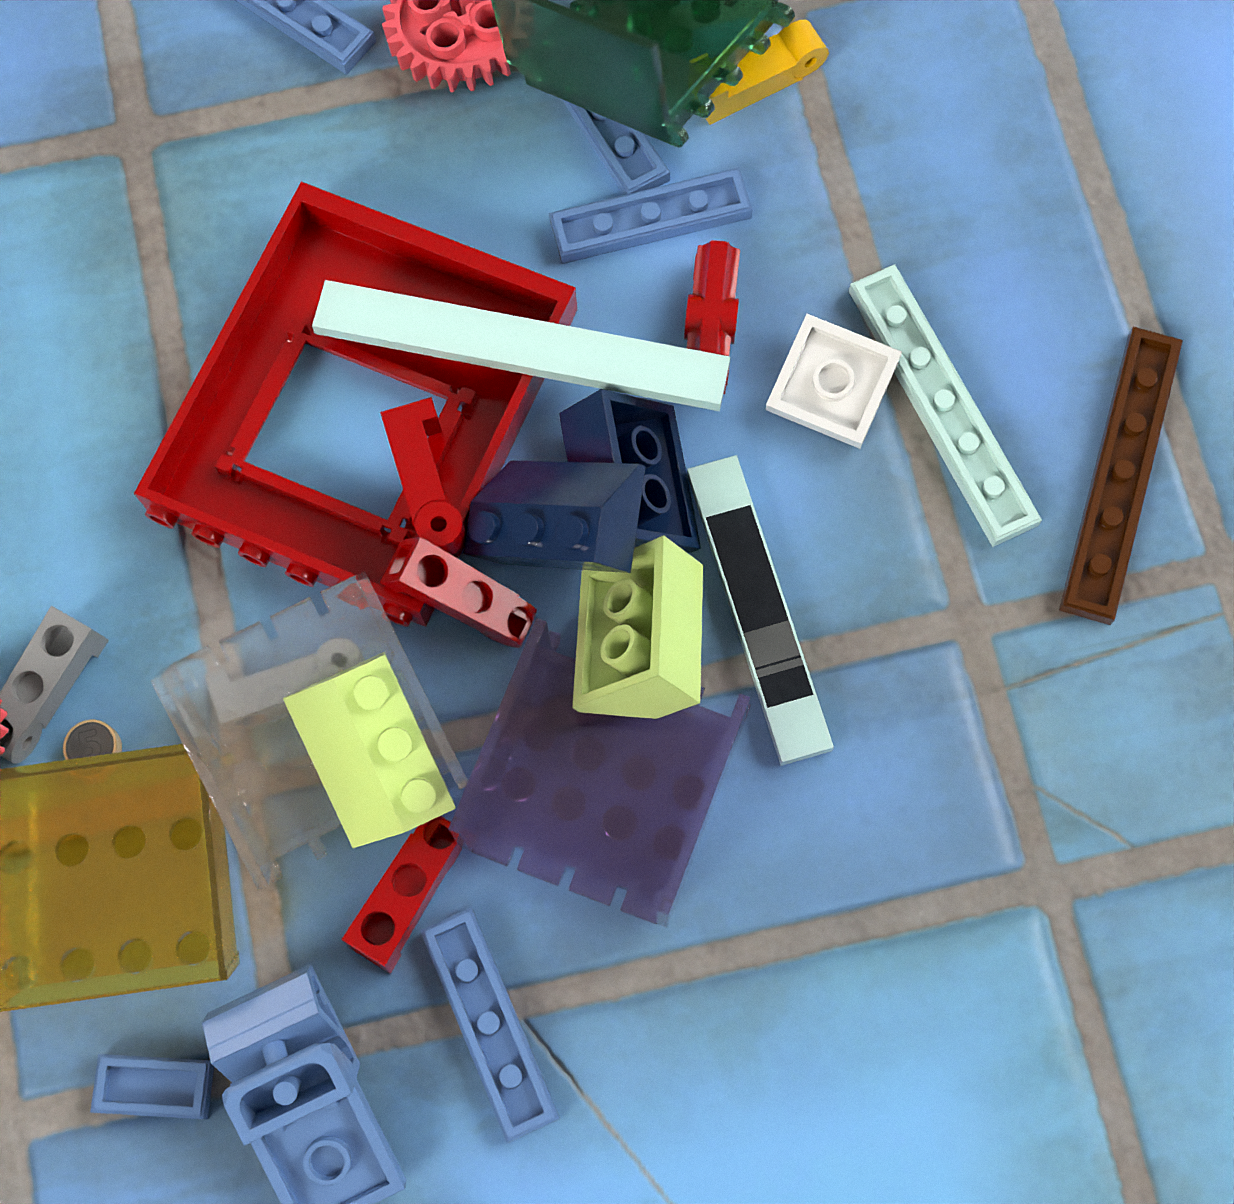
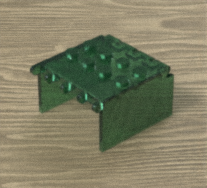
M491 0L507 63L517 67L524 74L527 85L678 148H681L689 139V135L683 126L693 114L702 118H708L715 110L714 103L708 98L722 82L730 86H736L743 78V73L737 65L746 54L751 51L762 55L768 50L771 42L765 33L774 23L787 27L795 19L793 9L784 3L778 2V0H573L570 3V8L549 0Z

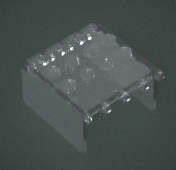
M366 571L320 592L329 612L319 615L311 597H308L270 616L279 636L269 639L262 623L258 621L219 640L227 661L219 664L213 650L208 645L173 662V665L170 664L162 668L151 680L162 705L258 890L268 886L269 880L273 883L283 878L281 868L275 859L308 843L317 860L327 856V851L320 837L342 826L283 700L284 697L385 651L441 775L443 776L451 772L459 790L470 785Z

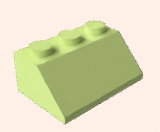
M664 535L634 548L631 573L581 571L572 706L578 712L658 719L700 703L703 564Z
M385 651L283 698L352 848L405 833L456 809L453 798Z

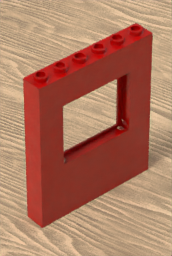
M301 181L139 482L134 495L147 509L145 516L164 527L173 529L175 524L178 523L192 529L191 535L207 545L220 548L222 542L238 548V555L255 565L267 567L269 562L286 568L285 574L298 583L314 587L317 581L334 588L332 594L348 604L361 607L363 601L382 608L380 614L396 624L408 627L411 621L426 627L435 609L434 607L405 592L397 593L380 584L400 541L418 537L403 490L387 520L245 462L301 352L305 345L308 344L447 400L438 417L442 432L429 436L428 441L447 503L453 505L460 513L466 535L471 501L501 471L545 378L315 334L312 324L325 280L566 326L571 325L577 312L576 287ZM460 405L462 406L461 411L458 410ZM405 519V527H400L403 520ZM384 527L391 529V532L385 531ZM464 544L457 553L453 554L454 557L459 559L464 549Z

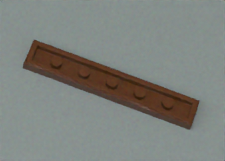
M1134 326L1128 334L1059 611L1111 625L1115 621L1183 342L1181 339Z

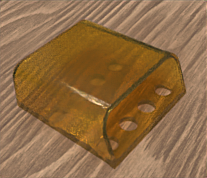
M184 743L0 769V1012L228 980L240 964L235 934L219 768L217 762L206 751L195 743Z

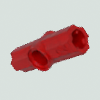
M711 240L707 244L698 245L693 274V293L688 294L684 340H687V349L729 356L730 344L735 342L739 299L735 298L740 249L731 246L729 242ZM727 375L726 384H725V389H724V393H723V394H725L726 386L728 385V375Z

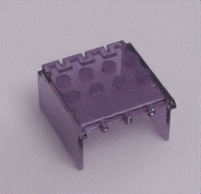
M536 618L448 830L461 848L471 850V853L504 866L509 865L516 848L524 850L517 871L556 886L560 885L566 868L573 869L575 873L571 880L569 891L609 907L612 904L618 887L627 890L620 911L653 924L668 927L751 707L749 704L750 697L739 694L731 717L700 706L706 689L702 686L699 704L658 719L578 712L572 708L576 659L556 652L560 644L561 634L551 630L549 632L547 622Z

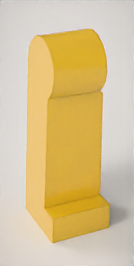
M798 20L787 25L778 34L712 63L708 57L691 63L689 66L688 91L709 125L802 80L803 77L817 70L826 61L829 50L808 20Z

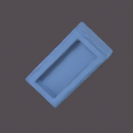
M98 1054L90 1113L208 1119L214 1066L211 1064V1060Z

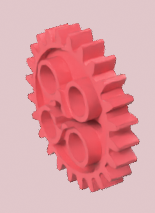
M390 0L391 4L385 5L382 8L386 22L382 23L390 53L392 57H397L400 69L404 71L410 68L413 79L416 82L427 75L431 89L438 87L442 80H447L450 92H455L459 81H466L469 90L474 91L476 79L481 77L488 85L492 86L494 85L492 73L496 70L506 76L511 75L508 61L512 60L517 63L525 61L522 48H533L532 32H536L539 29L537 14L539 13L536 0Z

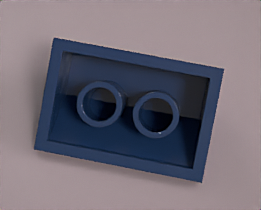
M600 389L559 413L567 462L626 463L646 466L634 548L664 535L687 553L701 549L673 405Z
M510 460L471 501L463 554L504 565L631 573L646 466L626 463Z

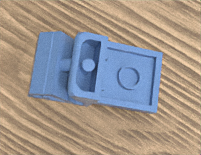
M311 964L207 1013L202 1021L211 1064L232 1082L230 1087L226 1088L222 1094L224 1107L243 1145L251 1143L281 1204H375L405 1189L406 1178L356 1079L360 1062Z

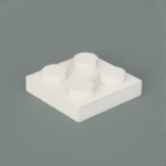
M806 314L766 403V411L861 449L900 360L902 351Z

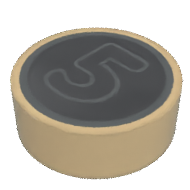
M90 719L79 722L69 730L63 743V754L67 763L80 773L89 776H98L110 771L118 763L122 753L120 736L112 727L100 720Z

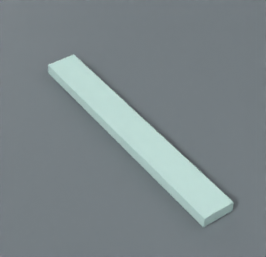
M328 280L324 282L312 324L315 334L719 412L730 365L729 356Z

